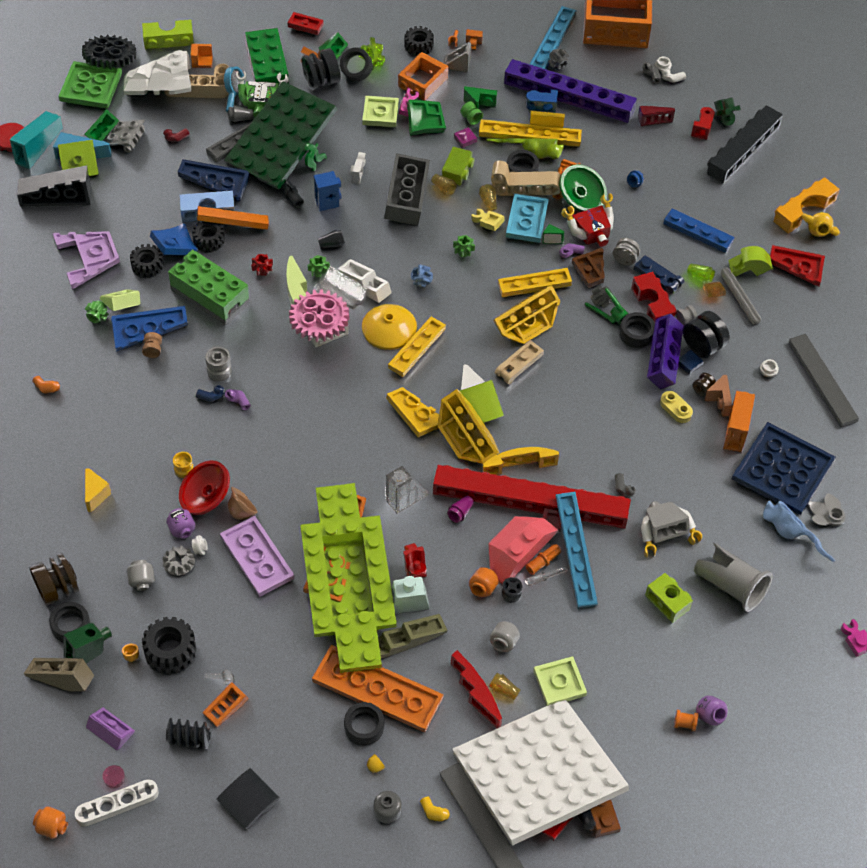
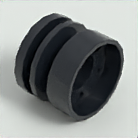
M331 48L318 51V58L314 53H311L309 56H302L303 74L311 90L318 89V86L320 88L324 87V80L328 85L340 82L339 64Z

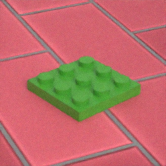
M73 61L58 96L59 101L108 109L121 78L122 68L116 69L112 67L110 70L109 67L105 69L102 66L96 68V65L91 66L89 63Z

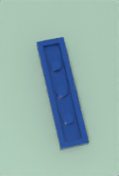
M673 208L663 222L664 225L725 253L734 242V236Z

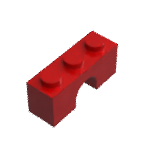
M654 272L633 277L631 289L638 302L643 300L653 302L648 304L646 315L650 316L654 323L656 319L668 314H672L675 317L677 313L676 308L669 301L668 293L663 290L660 279L656 278Z

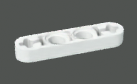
M144 780L81 804L75 810V818L81 826H90L152 802L158 797L157 784L153 780ZM146 787L150 788L151 794L147 795L145 792ZM137 790L140 794V799L137 798V794L135 792ZM131 794L134 797L132 802L125 804L121 801L124 795ZM110 802L113 805L111 810L104 812L100 809L103 803ZM93 807H96L98 815L95 814ZM87 811L89 818L84 819L82 812Z

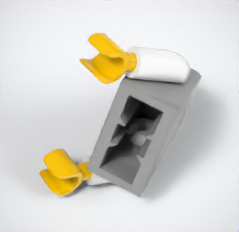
M654 501L649 505V508L646 510V516L643 517L641 524L643 542H646L644 550L646 558H648L647 550H652L654 556L656 555L657 548L652 544V541L657 543L691 533L688 538L691 545L695 544L694 537L697 538L698 542L701 541L702 533L695 530L696 525L689 511L677 507L673 502L660 504Z

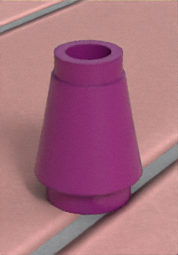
M465 496L449 506L447 511L449 519L455 523L463 521L474 504L473 499L470 496Z

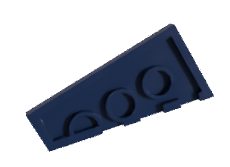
M182 159L178 169V177L216 192L233 191V198L239 201L242 199L250 177L249 172L246 170Z

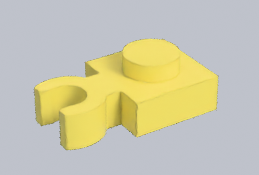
M477 209V215H471L473 222H480L481 227L496 231L504 222L503 215L492 211L484 213L482 209Z

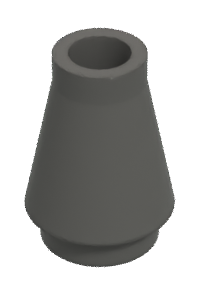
M234 105L233 107H228L229 121L238 122L253 119V109Z

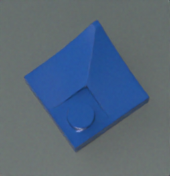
M186 224L170 229L151 230L150 238L164 255H187L192 249L196 252L198 250L189 235Z

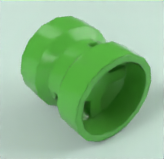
M473 102L465 103L460 110V114L467 118L471 125L478 124L483 118L482 111L477 109Z

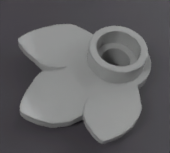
M827 493L824 503L809 502V509L814 515L811 521L820 526L829 524L839 526L844 523L846 516L843 509H841L840 501L835 496Z

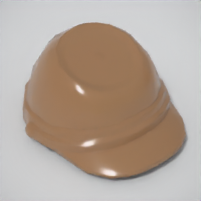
M231 487L232 493L228 501V509L232 517L237 520H245L255 516L258 511L248 497L237 488Z

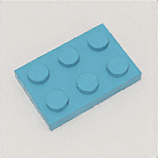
M514 193L506 237L541 243L549 199Z

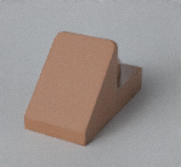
M723 375L707 390L705 401H717V407L721 409L722 417L730 416L732 409L727 375Z

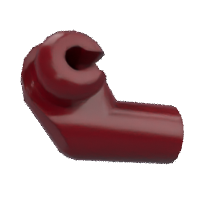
M187 128L177 133H172L171 129H166L163 132L164 138L167 141L179 142L190 136Z

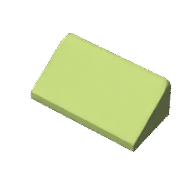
M126 289L101 295L100 300L112 311L140 305V292L138 290Z

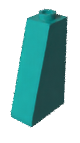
M45 111L11 137L10 143L15 164L28 169L33 167L63 129L61 116Z

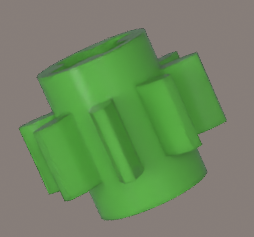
M467 235L458 236V240L453 241L454 253H458L461 257L471 256V251H475L474 239Z
M316 255L309 259L310 264L307 266L312 276L321 278L325 274L328 275L330 262H326V257Z
M99 300L88 303L85 308L87 319L93 323H101L109 315L107 313V306Z

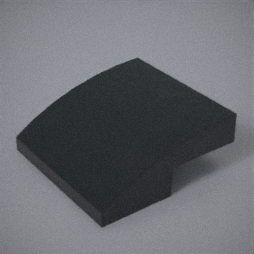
M251 768L241 774L217 797L220 804L247 830L262 813L266 814L280 799Z

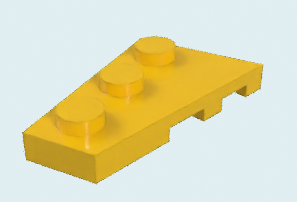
M403 387L387 393L386 399L417 437L438 429L439 414L436 413L435 408L432 406L427 407L420 402V398Z

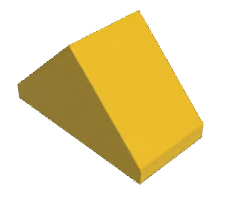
M87 468L85 469V503L87 511L92 512L111 495V489L107 481Z

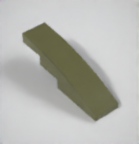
M440 614L404 622L400 628L384 631L378 637L381 659L409 650L447 633L448 630Z

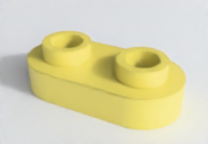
M666 391L662 394L660 400L662 408L677 422L686 423L691 420L692 408L677 393Z

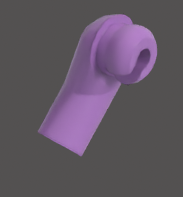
M568 243L560 249L559 254L563 258H567L574 253L583 255L585 246Z
M234 389L225 391V398L228 401L239 403L242 410H248L251 407L242 391Z

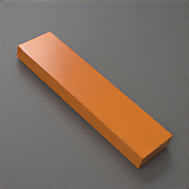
M201 206L197 208L198 221L265 230L269 226L268 215Z

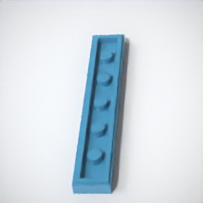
M561 6L530 65L547 69L549 66L548 61L551 60L549 54L561 44L576 16L577 10Z
M576 493L556 494L577 609L598 606Z

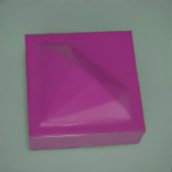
M469 127L454 133V138L462 148L477 142V137Z

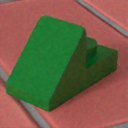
M464 86L463 101L465 103L473 102L477 109H479V105L496 107L498 90Z

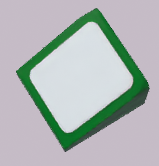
M549 224L543 232L542 243L563 244L565 231Z

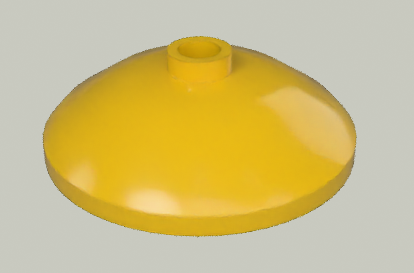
M384 304L372 308L367 312L362 321V333L365 339L371 345L384 350H395L404 347L417 331V323L413 314L406 308L395 304Z

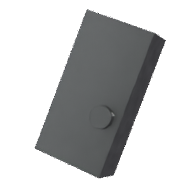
M396 153L384 219L418 226L430 160Z

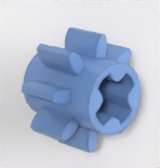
M420 264L418 267H415L411 272V279L414 280L413 285L424 288L426 285H429L433 280V273L430 272L431 268Z

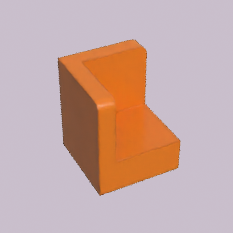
M192 44V68H211L213 60L212 45Z

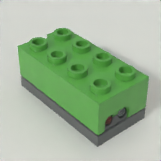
M193 249L183 258L182 264L177 263L168 271L170 287L173 292L224 325H227L250 303L248 284Z

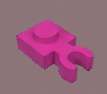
M408 88L405 97L401 100L399 114L409 117L407 102L409 99L416 100L419 92L412 96Z
M852 619L850 622L852 628H848L843 623L841 630L844 634L849 635L845 641L855 656L858 657L867 653V632L865 629L859 631L857 621Z

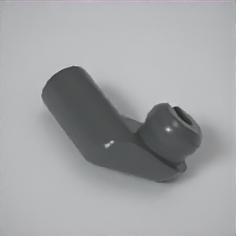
M649 62L642 65L643 72L652 77L653 83H660L659 69Z
M615 474L616 491L625 498L633 497L636 493L635 487L625 485L624 474Z

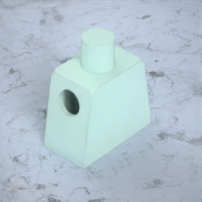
M407 576L404 579L393 581L391 590L395 614L430 609L422 577L414 578Z

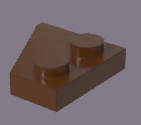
M603 248L572 258L571 263L587 288L604 283Z

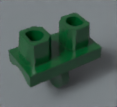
M733 97L714 102L716 109L714 117L721 116V122L724 125H732L735 122L733 112L741 110L740 105L735 106Z

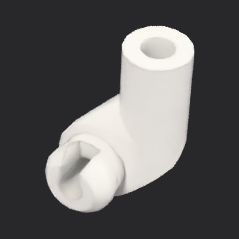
M663 69L661 71L662 79L672 83L686 79L685 72L670 74V69Z

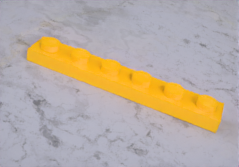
M482 119L480 121V137L499 139H558V145L580 147L582 130Z

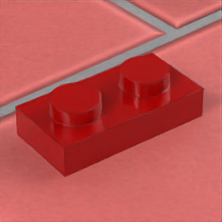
M293 12L287 25L288 28L318 35L324 25V20Z

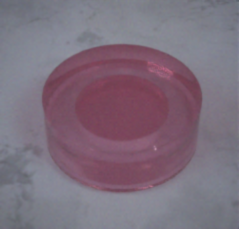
M117 765L107 767L103 772L105 785L109 788L120 787L125 781L124 770Z

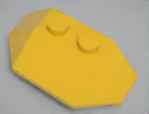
M550 285L501 313L493 321L503 337L520 344H525L553 326L560 299L553 286Z
M458 389L441 399L438 428L459 459L484 464L487 460L499 454L496 443L470 402Z

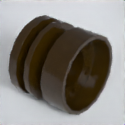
M62 553L57 554L59 564H56L53 557L49 558L50 568L48 569L42 562L29 567L33 581L46 606L59 601L57 592L59 590L66 597L70 596L68 586H70L74 594L79 592L77 577L73 567Z

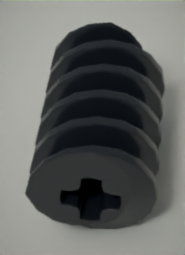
M169 718L166 729V741H169L170 745H174L177 740L178 746H183L185 742L187 747H191L194 742L195 748H199L201 744L204 749L209 748L212 737V724L210 728H207L206 722H203L202 726L199 727L198 721H195L193 726H190V721L186 720L185 724L182 725L181 719H178L176 724H173V719Z

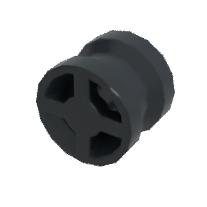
M509 577L503 582L502 597L507 602H516L521 598L523 586L518 578Z

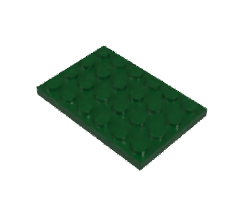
M283 81L224 161L236 169L248 171L250 176L279 190L308 151L304 150L306 144L314 143L338 109L335 105Z

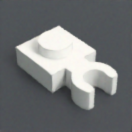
M359 152L355 165L351 166L350 176H353V183L360 184L363 167L366 162V153Z

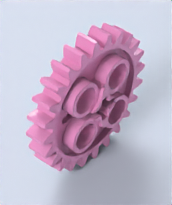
M314 289L313 294L306 291L305 297L299 295L300 300L295 299L294 304H291L289 321L292 329L296 330V334L301 333V338L308 336V341L315 338L316 342H318L319 338H322L325 342L326 337L332 340L333 334L339 336V331L344 332V326H348L349 307H347V302H343V297L337 298V293L330 295V290L326 294L323 293V289L319 293Z

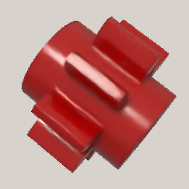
M258 254L255 258H252V271H256L257 276H267L269 271H273V259H268L267 254Z

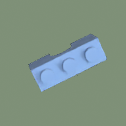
M233 191L180 195L182 222L198 221V206L235 211Z

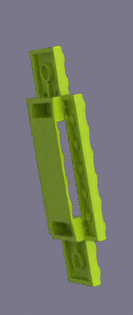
M355 483L316 487L320 522L300 525L314 637L335 635L340 673L382 668L377 630L397 627L380 515L360 518ZM340 555L345 559V565L342 568L340 566L343 564V559ZM346 562H351L349 569H345ZM336 578H338L337 583L335 585L329 586V584L333 583L336 580ZM342 579H346L345 587L341 584ZM330 594L337 597L343 595L341 602L332 600Z

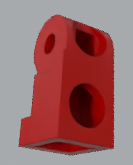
M701 108L698 121H694L691 136L705 140L708 139L715 114L712 108Z

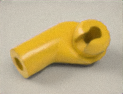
M429 796L420 800L426 817L429 820L438 822L448 820L450 816L448 809L434 806Z

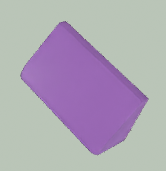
M101 708L91 714L86 725L88 730L115 750L120 749L135 732V730L105 708Z

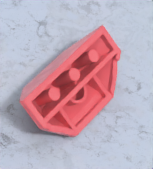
M515 516L488 543L490 569L496 573L498 581L503 584L505 579L515 577L554 537L558 529L544 518Z

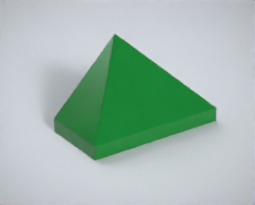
M337 32L318 48L319 51L331 48L337 59L348 46V43Z
M106 109L84 135L87 138L102 141L119 120Z

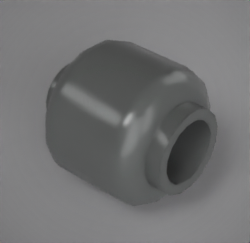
M392 791L380 792L374 800L373 812L375 817L383 823L395 822L401 815L402 802L400 797Z

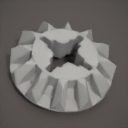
M182 545L177 548L173 546L162 557L164 569L172 575H184L195 564L194 553ZM176 556H179V558L181 559V565L177 561H175Z

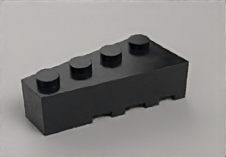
M87 165L18 179L17 197L20 207L91 205L92 188Z

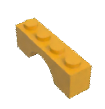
M825 177L815 181L811 187L803 189L798 196L790 198L783 206L780 205L775 210L773 222L789 234L801 225L802 215L804 214L802 212L803 208L817 206L825 209L837 200L840 189Z

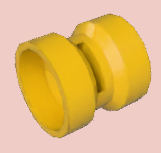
M184 451L174 455L173 465L175 474L179 478H185L188 472L194 468L192 456Z

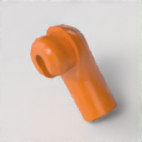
M35 376L32 380L40 392L44 394L54 393L60 389V384L57 381H44L40 376Z

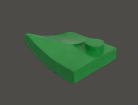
M408 100L410 136L423 133L445 132L446 125L440 102Z

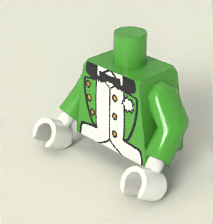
M237 71L236 78L239 81L238 97L244 106L248 107V109H253V116L256 118L279 87L278 83L246 81V84H244L246 72L244 71V77L240 78ZM280 73L277 75V79H278V81H279L280 84H281L283 81L286 82V83L288 82V76H287V75H285V79H284V80H280V79H281V74H280Z

